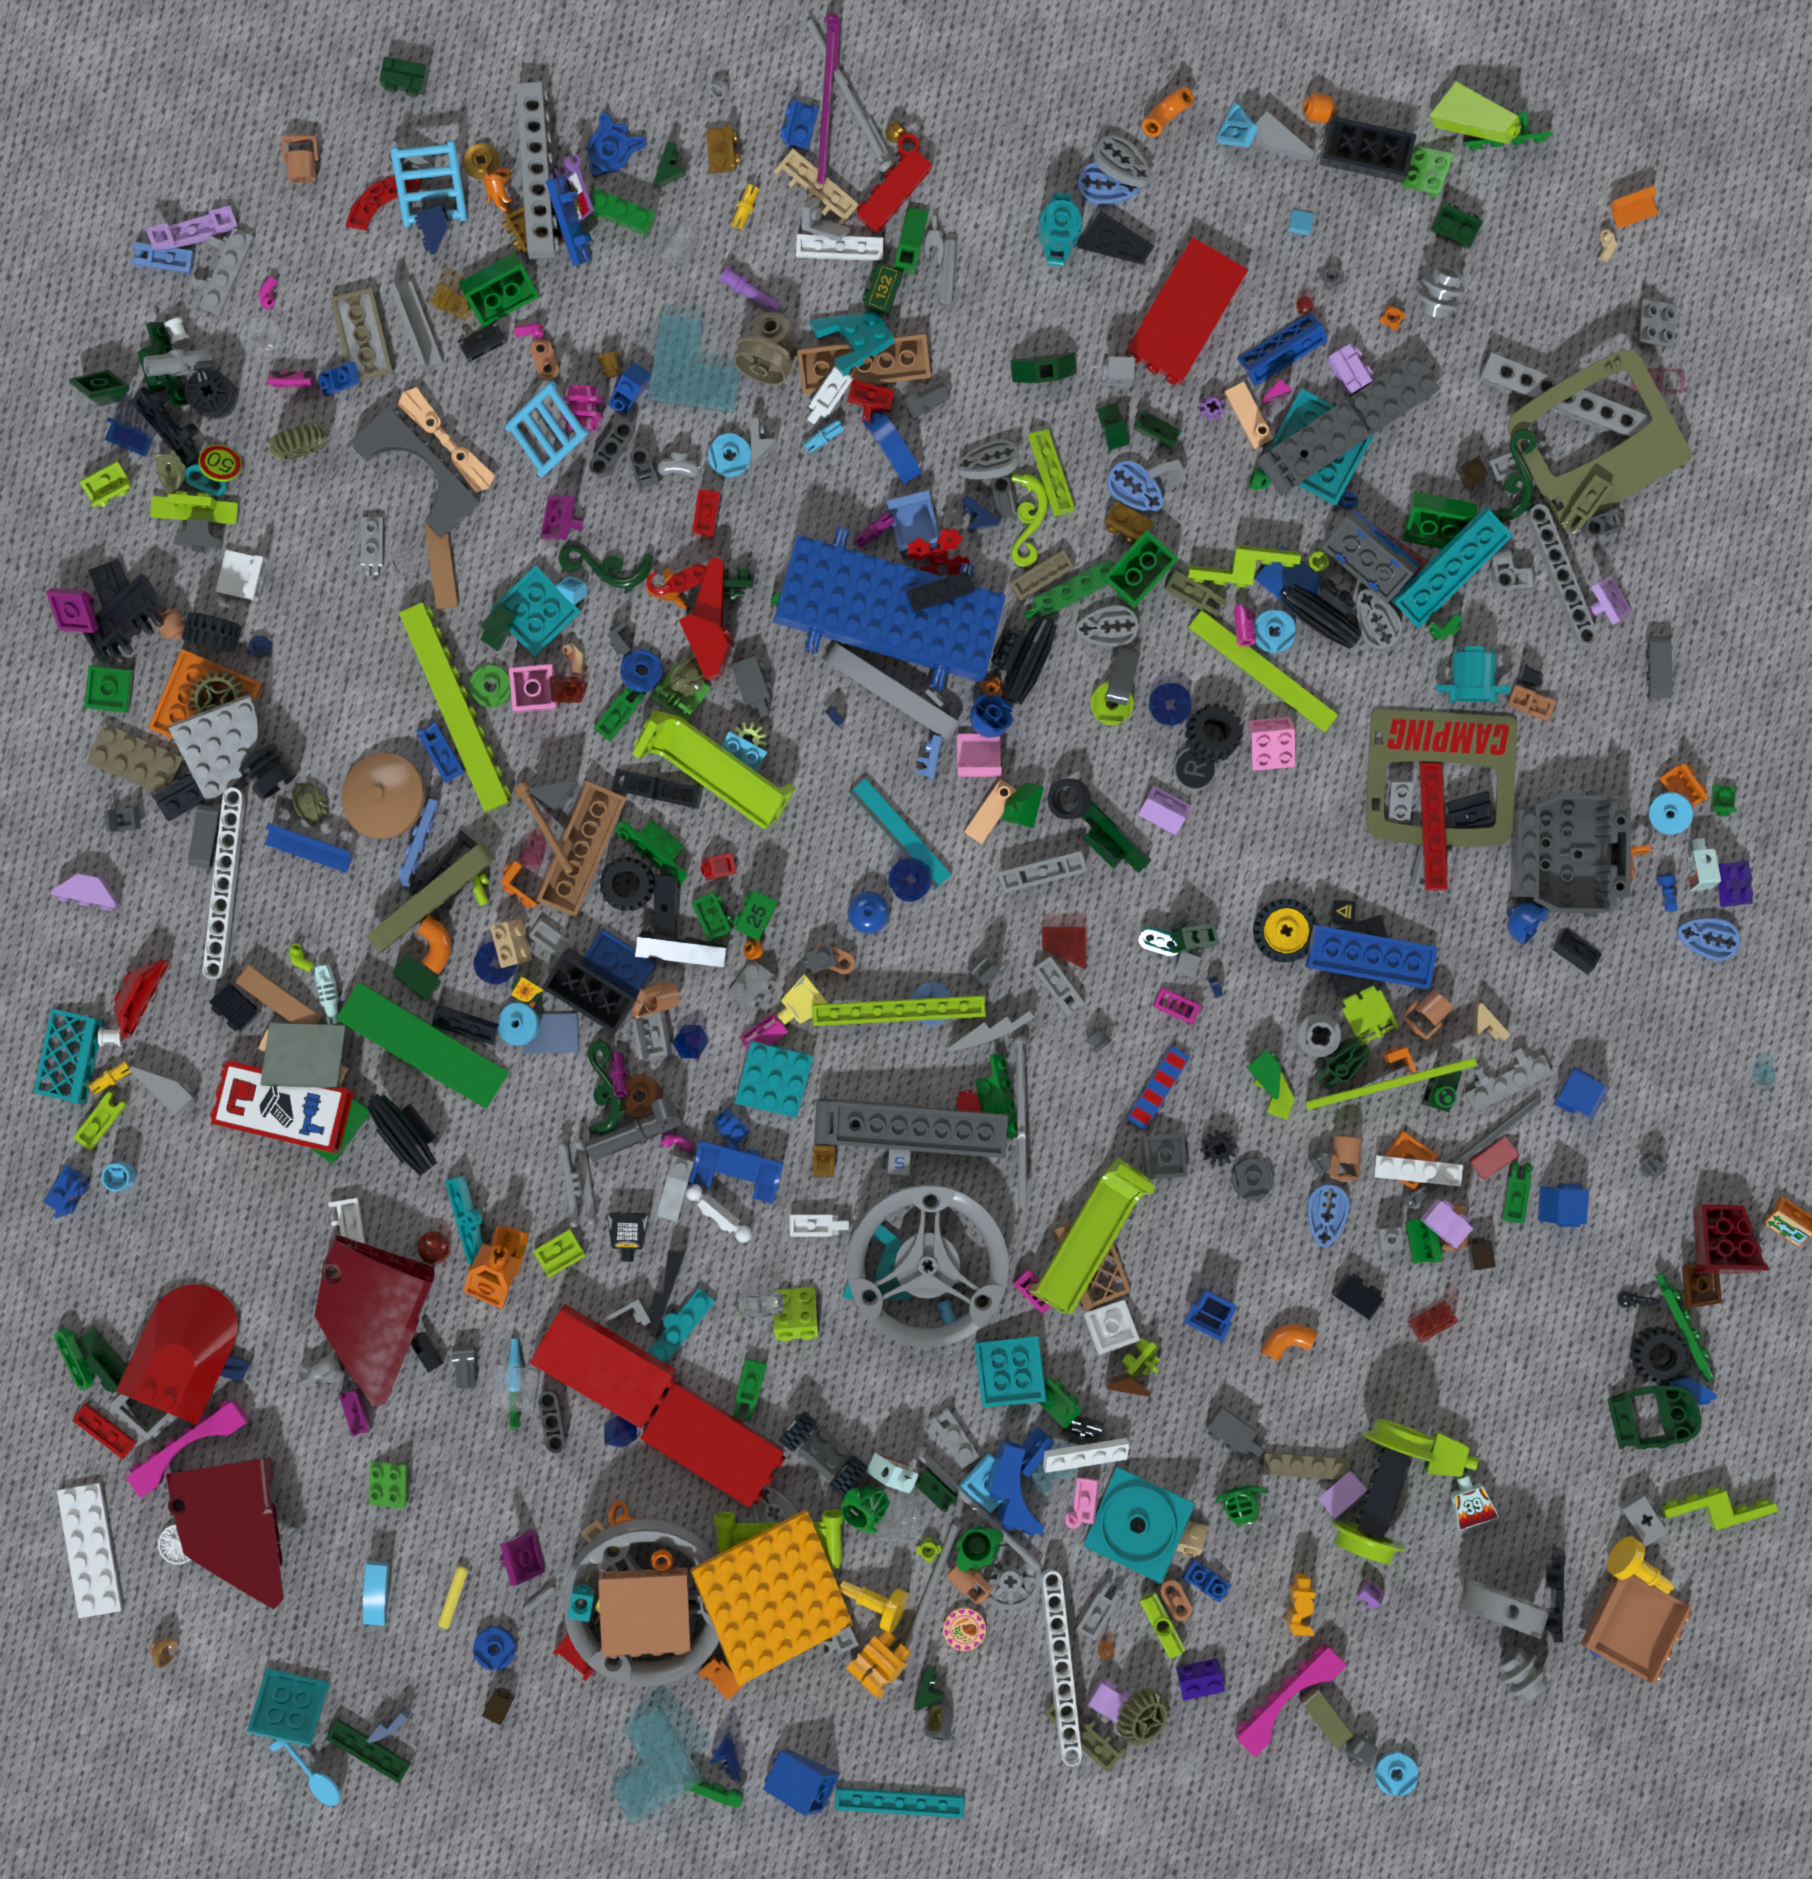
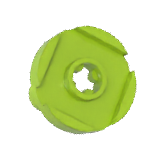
M1109 682L1099 686L1092 694L1090 708L1095 719L1102 724L1114 726L1126 721L1133 711L1134 700L1130 693L1126 706L1118 704L1113 710H1110L1109 706H1106L1108 701L1105 700Z

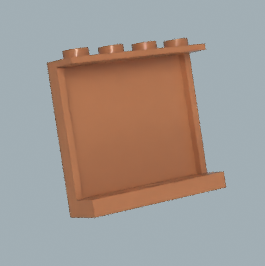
M674 1568L664 1572L655 1569L599 1572L602 1656L616 1658L620 1655L629 1654L632 1657H637L648 1653L659 1656L669 1652L680 1655L690 1651L687 1568Z
M1635 1575L1624 1580H1619L1613 1576L1580 1645L1639 1678L1655 1684L1662 1677V1668L1665 1662L1670 1660L1675 1642H1678L1682 1636L1681 1629L1684 1623L1689 1621L1693 1606L1683 1603L1655 1586H1648Z

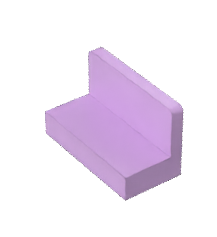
M1153 785L1138 815L1172 834H1177L1192 805Z
M1349 1471L1319 1498V1501L1335 1519L1339 1520L1364 1498L1368 1490Z

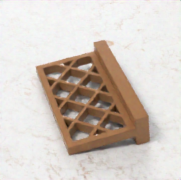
M1074 1221L1051 1229L1058 1248L1067 1235L1068 1228H1071ZM1114 1244L1111 1245L1096 1271L1093 1281L1090 1282V1287H1087L1079 1301L1081 1310L1087 1311L1094 1306L1131 1292ZM1107 1257L1114 1260L1116 1265L1112 1273L1102 1269ZM1101 1271L1111 1276L1106 1287L1096 1283ZM1114 1277L1122 1281L1123 1290L1115 1292L1109 1289ZM1094 1285L1104 1289L1102 1297L1095 1301L1091 1295Z

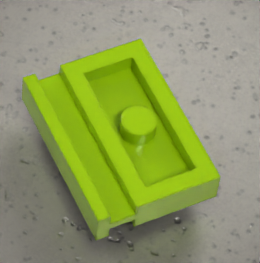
M571 1229L533 1250L548 1278L586 1256Z

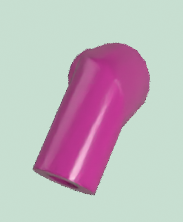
M268 276L258 291L261 305L268 309L272 308L275 304L272 290L278 283L271 276Z
M528 323L514 327L516 338L530 334L534 338H541L544 334V328L540 323Z
M670 1132L663 1134L664 1137L661 1139V1143L667 1148L674 1143L687 1153L694 1146L692 1142L682 1135Z

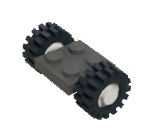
M804 1411L788 1427L779 1441L791 1452L795 1451L804 1442L798 1454L831 1481L829 1485L843 1497L855 1486L868 1467L856 1456H853L843 1465L851 1452L820 1424L816 1427L818 1422Z

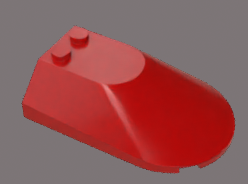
M197 1284L185 1285L166 1294L153 1310L116 1392L198 1425L237 1339L238 1319L230 1301L218 1290Z

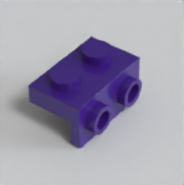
M1217 1658L1176 1667L1183 1701L1225 1692L1222 1672Z

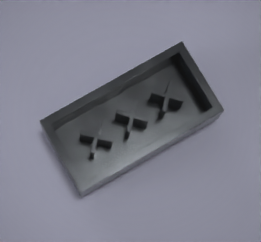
M1331 116L1326 130L1319 165L1404 183L1408 176L1417 134Z
M569 947L561 954L541 988L613 1034H616L624 1024L640 992Z

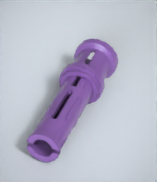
M728 265L719 279L720 283H726L734 289L735 293H743L769 312H778L779 307L782 305L781 302H778L748 282L747 276H741L732 270V266Z

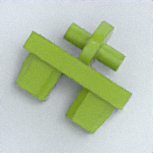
M1140 1338V1341L1135 1344V1347L1142 1352L1139 1358L1136 1359L1128 1353L1121 1361L1128 1369L1127 1372L1135 1378L1141 1371L1145 1376L1151 1370L1156 1374L1159 1372L1156 1364L1160 1359L1156 1356L1153 1358V1356L1160 1347L1153 1342L1150 1343Z

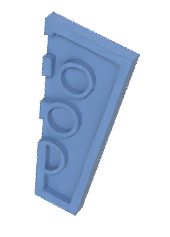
M430 798L428 803L424 804L420 815L422 816L420 824L415 825L413 831L414 841L407 846L405 856H408L405 864L402 863L398 871L402 886L407 890H410L413 886L410 879L412 874H417L420 862L418 855L424 853L427 844L425 835L430 834L439 807L438 801Z

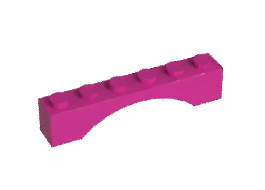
M228 1399L217 1406L219 1411L215 1414L207 1413L201 1418V1424L196 1427L193 1424L182 1431L184 1436L180 1439L172 1438L164 1444L166 1449L161 1452L158 1449L147 1456L149 1461L143 1465L138 1462L129 1469L131 1473L125 1478L140 1498L163 1482L165 1472L171 1460L185 1445L205 1436L230 1435L250 1420L236 1399L231 1402Z
M1327 1643L1323 1646L1318 1645L1312 1652L1313 1656L1308 1661L1303 1660L1297 1666L1298 1671L1293 1676H1287L1281 1683L1282 1687L1277 1692L1275 1690L1272 1691L1266 1698L1267 1702L1262 1707L1257 1706L1252 1711V1717L1247 1722L1243 1721L1237 1726L1236 1739L1254 1757L1271 1742V1732L1275 1719L1281 1708L1293 1695L1310 1685L1332 1681L1347 1666L1344 1660Z

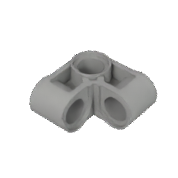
M1511 548L1499 549L1489 559L1491 581L1495 589L1499 591H1519L1523 588H1527V590L1535 589L1534 568H1514ZM1500 575L1506 576L1508 580L1507 585H1502L1499 582Z

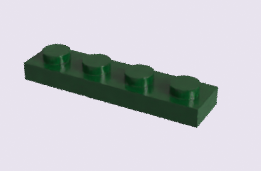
M337 1719L326 1740L395 1782L400 1783L412 1763L378 1742H367L368 1736L342 1720Z

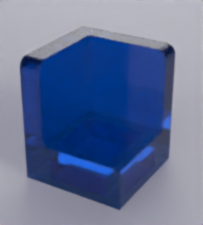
M683 1025L672 1044L681 1058L698 1059L707 1046L709 1038L701 1025Z
M618 1415L604 1424V1444L624 1448L637 1440V1426Z

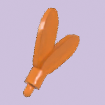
M669 568L664 569L663 577L665 583L674 575ZM646 587L647 593L651 596L675 602L680 608L683 607L685 610H688V606L685 604L686 601L680 596V593L654 595Z

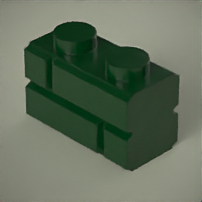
M384 56L379 82L385 91L397 93V90L405 91V94L408 96L418 97V94L425 95L429 68L424 64Z

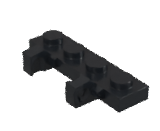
M146 386L139 389L132 403L168 447L173 449L182 458L186 468L194 464L200 455V452L194 445L195 441L192 439L196 435L198 428L194 423L183 428L178 427L164 406L171 397L166 389L156 394H151Z

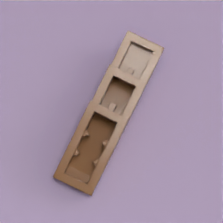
M247 964L235 981L254 997L293 1024H317L322 1018L316 1011L249 964Z

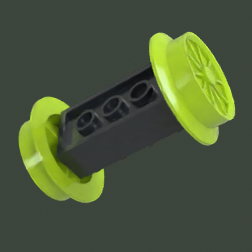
M1376 1418L1373 1429L1362 1431L1361 1434L1386 1448L1383 1447L1380 1450L1377 1462H1380L1379 1468L1373 1470L1370 1482L1373 1485L1371 1489L1366 1491L1362 1502L1366 1506L1359 1511L1356 1524L1338 1519H1332L1331 1524L1337 1529L1333 1541L1337 1546L1376 1562L1392 1564L1395 1552L1405 1551L1406 1546L1386 1536L1412 1459L1416 1457L1436 1462L1437 1458L1430 1452L1434 1442L1432 1437L1407 1426Z

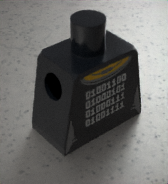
M609 1212L607 1214L612 1249H621V1261L633 1262L634 1249L641 1250L644 1248L650 1213Z

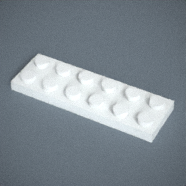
M101 1482L58 1489L57 1495L78 1618L122 1611L123 1607Z

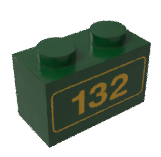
M878 263L877 269L873 268L869 280L872 281L870 289L866 288L862 297V301L865 302L864 308L889 316L903 277V271Z

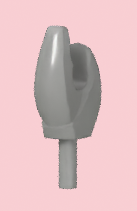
M932 216V230L927 231L924 237L923 250L926 258L929 259L930 248L933 246L937 247L938 265H941L944 259L945 241L941 231H937V216Z

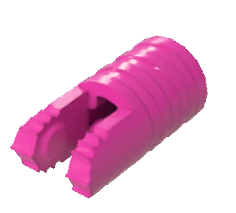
M1237 604L1234 607L1237 645H1253L1256 643L1252 610L1250 608L1247 609L1244 605Z

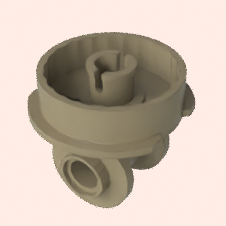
M778 312L762 314L753 325L754 336H742L736 340L738 348L733 357V362L743 374L763 384L781 385L786 381L787 376L794 372L790 359V354L794 349V338L789 331L790 327L786 317Z

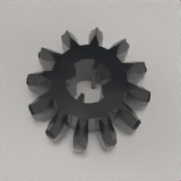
M1215 1130L1214 1138L1210 1133L1206 1134L1210 1139L1209 1142L1202 1139L1201 1143L1207 1145V1147L1200 1148V1151L1208 1152L1204 1155L1203 1159L1208 1160L1211 1158L1210 1165L1213 1166L1218 1159V1165L1222 1167V1159L1229 1164L1231 1160L1228 1158V1155L1236 1157V1153L1232 1152L1231 1149H1236L1237 1145L1230 1144L1234 1140L1233 1136L1226 1139L1227 1131H1223L1220 1137L1219 1130ZM1223 1143L1221 1145L1224 1148L1223 1152L1219 1151L1218 1154H1215L1214 1145Z

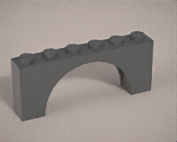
M387 407L350 440L351 446L366 462L384 452L404 451L420 457L432 468L438 479L439 491L435 507L425 519V522L442 539L479 506L477 500L479 496L472 488L468 490L462 484L464 482L463 479L456 472L452 474L447 469L448 463L441 456L437 458L432 453L434 451L432 446L427 441L422 442L417 437L419 433L413 426L409 425L407 427L404 424L403 416L396 409L392 411Z

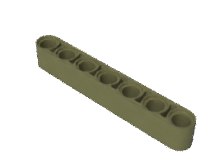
M483 842L479 843L366 935L367 939L379 953H382L491 865L496 858Z

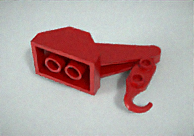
M718 557L710 559L708 565L695 564L675 573L661 587H655L652 583L653 577L657 574L656 571L651 572L646 580L648 590L654 595L682 593L702 583L692 615L690 614L679 619V622L705 679L709 681L724 675L734 648L731 643L734 641L731 631L723 627L725 564Z

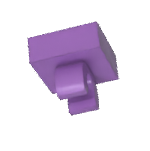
M1368 1578L1362 1585L1357 1601L1359 1602L1361 1599H1364L1367 1602L1365 1608L1373 1607L1376 1609L1381 1605L1385 1591Z

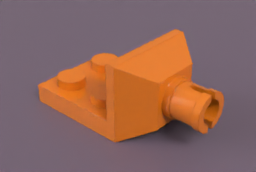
M482 1244L468 1271L463 1292L503 1309L510 1286L522 1261L508 1255V1250L505 1247L500 1251L502 1245H496L492 1248Z

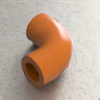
M1182 86L1162 99L1142 123L1144 133L1150 137L1159 136L1174 117L1193 106L1194 96L1191 90Z
M429 914L417 930L420 935L428 940L430 950L422 960V963L439 975L451 955V940L445 927Z
M1299 1324L1283 1325L1269 1335L1260 1352L1280 1361L1284 1351L1289 1346L1295 1345L1309 1351L1318 1332Z

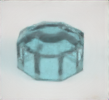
M1765 1064L1754 1067L1751 1074L1754 1082L1762 1086L1771 1084L1775 1077L1773 1068Z

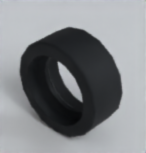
M1070 778L1060 779L1055 782L1049 789L1047 800L1051 812L1057 818L1068 820L1078 819L1085 815L1090 807L1091 796L1087 785L1081 780ZM1067 786L1075 788L1079 798L1078 806L1072 812L1065 811L1060 804L1061 791Z

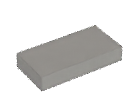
M542 919L538 921L528 935L558 959L568 947L573 949L576 945Z

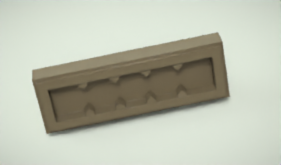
M1063 549L1009 582V585L1018 600L1022 601L1071 571L1075 566Z

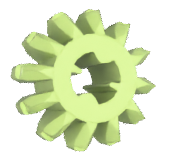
M745 722L742 723L743 731L735 727L736 732L739 733L738 736L743 739L746 735L748 737L752 735L754 736L752 739L754 745L767 746V743L760 741V739L767 737L766 734L758 735L762 731L761 726L755 731V723L753 722L750 724V729H747Z

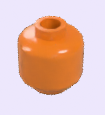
M1312 93L1309 97L1305 98L1302 112L1308 121L1326 124L1331 116H1335L1336 105H1334L1331 96Z

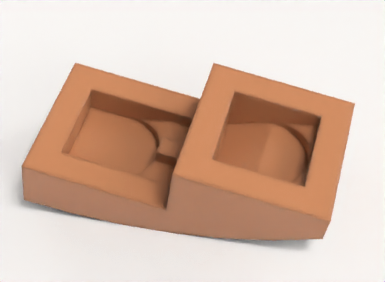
M1515 685L1507 705L1549 722L1557 701Z

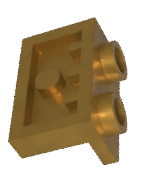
M727 124V127L706 129L710 174L736 171L735 165H739L738 151L734 152L733 145L737 143L736 130H732L731 124Z
M1116 501L1104 525L1107 526V531L1114 535L1122 534L1125 536L1124 540L1133 545L1146 530H1150L1154 522Z

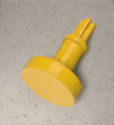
M1628 1536L1614 1546L1607 1559V1570L1610 1574L1619 1580L1627 1579L1634 1574L1648 1586L1654 1585L1666 1594H1670V1591L1674 1589L1673 1583L1662 1576L1661 1571L1657 1567H1653L1643 1560L1645 1546L1639 1540Z
M843 1580L839 1587L840 1593L856 1600L857 1605H862L882 1614L880 1628L889 1633H892L898 1625L909 1596L908 1592L897 1588L889 1599L870 1590L866 1586L860 1588Z

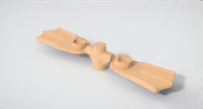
M418 387L403 391L397 406L428 433H434L441 444L452 452V462L475 493L489 489L495 474L468 449L458 447L452 437L441 428L440 418ZM429 419H433L435 421L434 425L431 427L427 425V421ZM459 453L465 455V458L461 461L457 459Z

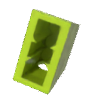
M1434 1430V1442L1430 1452L1437 1458V1461H1426L1424 1467L1426 1473L1462 1477L1464 1467L1476 1470L1478 1458L1468 1455L1470 1447Z

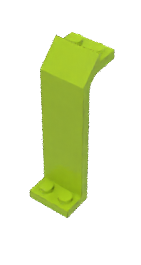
M653 710L649 719L644 724L641 734L634 743L635 749L632 755L640 759L649 753L663 756L764 830L778 821L796 789L790 783L782 788L777 787L679 716Z
M1117 1157L1098 1179L1039 1283L1031 1284L1028 1292L1062 1314H1072L1136 1202L1143 1195L1153 1193L1156 1188L1151 1184L1153 1180Z

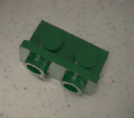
M1443 204L1431 232L1470 249L1483 221L1474 213L1460 211V207L1455 204Z

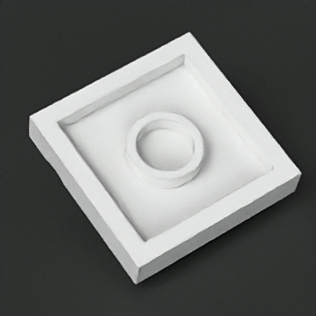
M1125 1300L1084 1313V1318L1098 1355L1140 1341Z

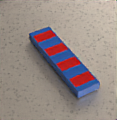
M1173 1046L1170 1047L1128 1115L1127 1120L1143 1130L1147 1129L1190 1058L1188 1055Z

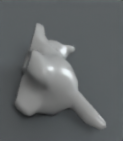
M335 1350L313 1366L300 1362L297 1386L308 1388L319 1385L321 1381L327 1383L340 1382L345 1372Z

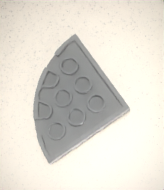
M250 694L169 725L168 729L206 801L219 796L226 789L233 786L242 776L238 769L255 752L258 738L257 712Z

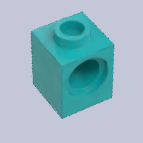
M587 1585L573 1586L568 1619L589 1622L595 1589H591ZM582 1598L585 1599L587 1603L584 1605H580L576 1602V1600Z

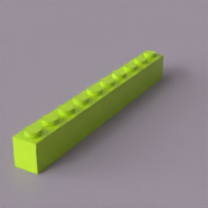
M420 603L399 612L484 812H490L511 803L509 797H512L508 785H503L501 781L503 773L500 766L494 765L492 760L495 757L490 745L486 746L483 738L486 737L482 725L478 726L475 721L478 715L474 706H469L466 700L469 694L465 686H460L458 678L461 677L456 665L452 667L449 659L452 658L448 646H443L440 640L444 637L440 627L434 626L432 619L435 616L431 607H426L424 603Z

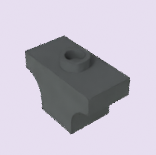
M187 519L185 531L175 535L174 544L182 547H191V551L204 552L205 548L222 550V541L214 537L212 531L213 523L209 520Z

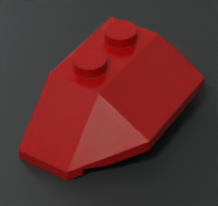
M160 960L135 968L126 974L123 981L125 985L122 991L119 990L113 1000L116 1002L113 1009L122 1037L126 1039L132 1037L171 961Z

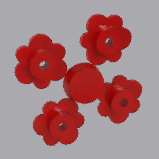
M947 528L942 529L940 536L937 538L940 547L933 548L931 551L929 549L930 543L920 537L915 538L913 542L907 545L909 549L907 556L910 559L915 558L917 561H921L923 557H929L932 565H929L927 568L922 566L920 568L921 571L940 576L935 566H941L946 563L948 574L956 575L959 574L962 563L970 565L969 558H962L960 555L948 559L946 551L950 548L956 549L958 547L957 544L962 541L961 534L957 533L955 528L951 530Z

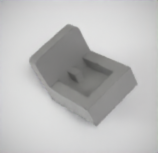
M1167 459L1154 463V468L1148 470L1150 479L1167 475L1171 486L1186 480L1180 459L1172 462H1167Z

